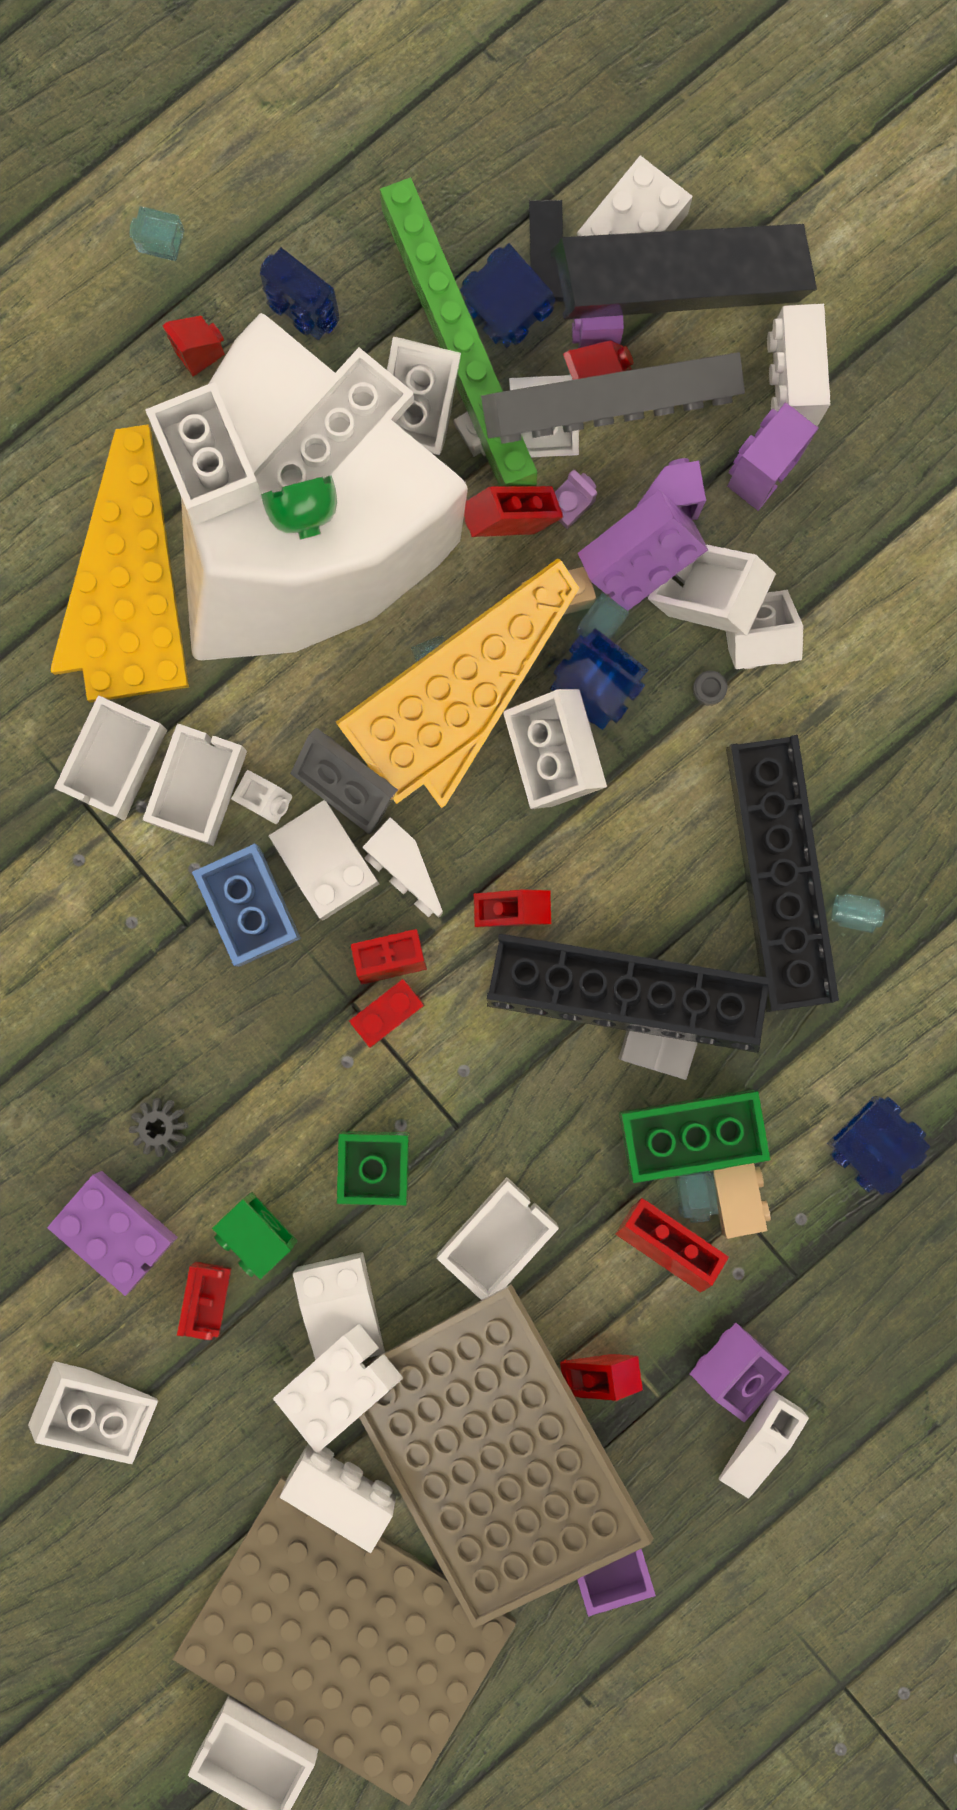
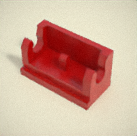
M417 929L350 944L356 974L361 985L427 970Z
M196 1261L189 1267L177 1336L212 1340L213 1337H219L232 1268Z

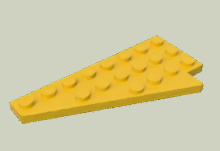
M148 424L115 429L51 664V673L54 675L83 671L87 701L90 703L95 702L98 695L111 700L189 688L152 433Z
M557 558L336 721L339 728L368 767L398 789L393 798L396 804L423 784L441 808L447 804L579 590L578 585L560 559Z

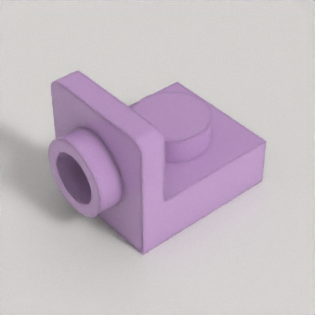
M574 469L569 473L568 479L555 491L564 516L558 521L566 529L595 502L597 496L596 485L593 480L585 473L580 475Z

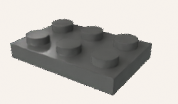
M315 728L308 735L290 773L368 834H371L376 829L398 791L385 778L379 776L363 764L359 758L350 754L318 728Z

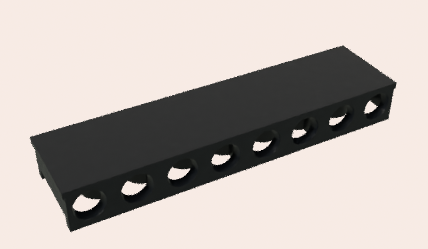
M804 224L562 237L559 243L550 251L551 258H556L566 308L563 312L564 320L798 303L817 290Z
M798 735L744 744H731L729 747H726L759 969L761 977L770 978L766 1012L839 1001Z
M499 933V943L490 988L486 998L488 1002L487 1007L759 1053L770 978Z

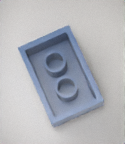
M250 845L192 872L234 966H243L301 939L258 845Z

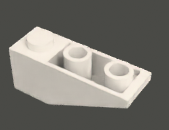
M389 818L363 846V849L368 853L364 859L378 872L384 867L393 876L389 882L403 895L409 890L418 899L414 905L427 917L434 913L439 918L443 911L417 843L393 819Z
M772 1390L721 1473L719 1480L749 1499L791 1449L809 1417L800 1407Z

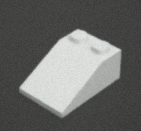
M393 337L387 371L414 392V402L395 423L428 451L440 455L448 429L461 353Z
M325 800L269 835L298 886L321 920L330 917L379 885L376 877Z
M363 1252L296 1267L293 1272V1278L315 1360L358 1324L362 1326L379 1347L369 1357L385 1353Z
M54 1361L28 1426L37 1444L133 1464L158 1400L155 1397L88 1369Z

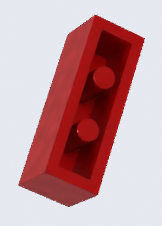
M552 486L488 487L467 500L464 511L465 524L472 537L534 535L564 517Z
M643 1198L631 1207L615 1235L700 1293L713 1286L729 1256Z

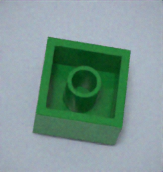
M341 1131L338 1138L337 1204L406 1206L408 1202L410 1133Z
M250 1192L212 1228L217 1233L214 1236L217 1243L226 1251L232 1249L240 1258L238 1264L243 1271L250 1277L256 1275L260 1280L298 1242L253 1192Z

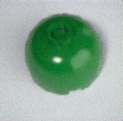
M332 475L284 486L278 492L273 493L271 490L261 494L264 509L270 522L284 533H298L300 540L320 535V526L330 522L336 513L337 494Z

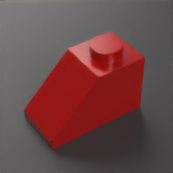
M201 315L168 321L162 325L174 352L192 377L225 355L221 345L224 337L214 323L208 325Z
M611 340L563 353L572 380L632 370L631 366L634 365L633 357L628 348Z
M520 889L475 893V927L552 924L551 890Z
M608 1354L560 1362L561 1373L574 1397L617 1401L643 1390L639 1359L636 1355Z

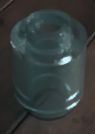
M846 893L845 896H836L831 919L833 922H838L841 927L873 933L876 927L880 928L882 926L885 908L880 907L878 899Z

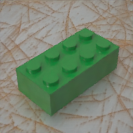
M752 1089L619 1112L629 1176L633 1183L770 1161L759 1092Z

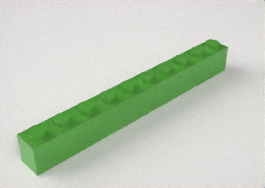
M411 177L381 188L382 212L440 348L461 353L456 386L477 436L481 441L498 485L537 486V470L522 435V440L503 444H501L500 437L489 439L487 437L481 396L503 391Z

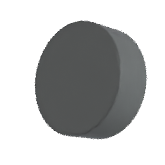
M716 671L701 673L693 684L695 699L706 706L718 704L727 693L726 679Z

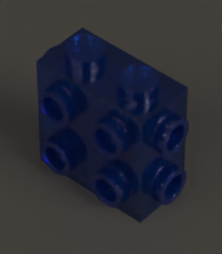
M510 243L503 249L499 247L494 250L487 258V264L479 272H471L463 280V287L459 290L471 318L474 320L478 316L486 325L482 330L495 345L500 341L506 349L512 343L517 345L523 341L529 333L528 328L537 320L539 322L544 321L553 312V305L556 303L554 293Z
M282 247L274 255L270 254L261 265L259 273L263 284L262 289L268 300L266 302L267 305L280 316L286 314L293 320L294 327L305 336L311 334L320 340L324 333H331L339 321L334 288Z
M595 628L586 638L581 634L572 644L569 651L573 655L570 660L564 658L553 672V675L557 678L550 689L552 691L557 689H579L588 721L603 730L611 720L617 724L629 709L624 703L628 698L634 701L646 686L641 680L649 669Z
M873 1096L827 1142L834 1150L830 1156L844 1169L849 1165L858 1174L854 1180L867 1193L873 1190L883 1195L885 1192L890 1194L895 1191L903 1181L901 1176L909 1168L915 1169L921 1165L927 1157L925 1152L931 1147L924 1140L927 1136L926 1133L913 1121L908 1124L899 1115L902 1109L889 1097L883 1099L882 1097Z

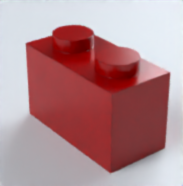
M402 979L350 1019L349 1022L368 1047L371 1048L423 1008L425 1004L407 981Z

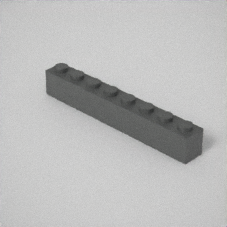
M740 352L497 392L482 395L481 399L488 439L500 437L501 444L522 440L521 433L532 431V437L537 438L553 435L552 428L563 426V432L565 433L584 429L583 422L592 420L594 427L615 424V416L624 415V422L644 419V411L649 410L654 411V416L674 413V406L683 405L684 411L704 408L703 401L712 400L713 406L733 403L732 396L745 394Z

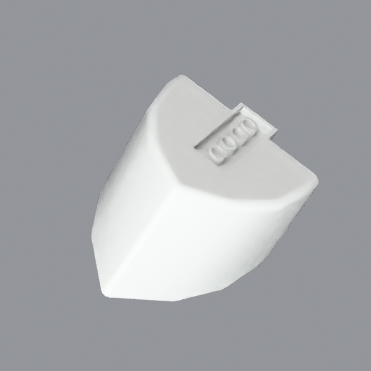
M260 313L236 338L209 384L215 382L257 479L261 493L263 494L271 490L273 493L278 492L284 486L332 475L337 494L336 513L330 522L320 526V535L300 540L298 533H284L270 522L264 509L262 498L194 525L181 497L191 652L197 660L297 652L371 621L438 567L461 539L468 490L467 485L453 470L395 423L414 402V392L361 348H358L336 373L333 372L275 322Z

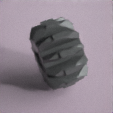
M155 1098L153 1099L152 1107L147 1102L140 1104L143 1114L136 1112L132 1114L131 1118L138 1122L139 1125L129 1127V1132H139L140 1137L134 1139L133 1144L137 1146L145 1142L144 1154H150L155 1147L157 1157H162L165 1153V1147L171 1153L177 1150L174 1140L177 1142H184L186 1140V1136L178 1132V1130L186 1129L189 1125L188 1122L178 1123L177 1118L185 1113L183 1109L177 1110L174 1113L171 1112L174 1107V1101H167L163 1107L161 1099ZM162 1120L164 1125L161 1127H166V1131L156 1135L153 1132L156 1128H152V1123Z

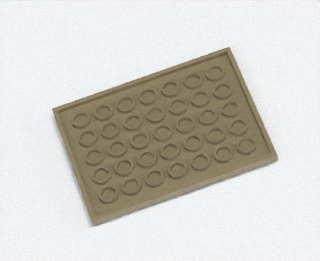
M512 1284L383 1353L403 1379L364 1412L359 1419L473 1629L652 1543L654 1538ZM379 1355V1356L373 1358L372 1360H370V1361L364 1363V1366L367 1368L371 1363H373V1362H374L376 1359H378L381 1355Z
M282 1475L172 1660L409 1806L514 1629L516 1618L505 1613L473 1629L444 1574L382 1536L371 1553L281 1499L280 1495L287 1480Z

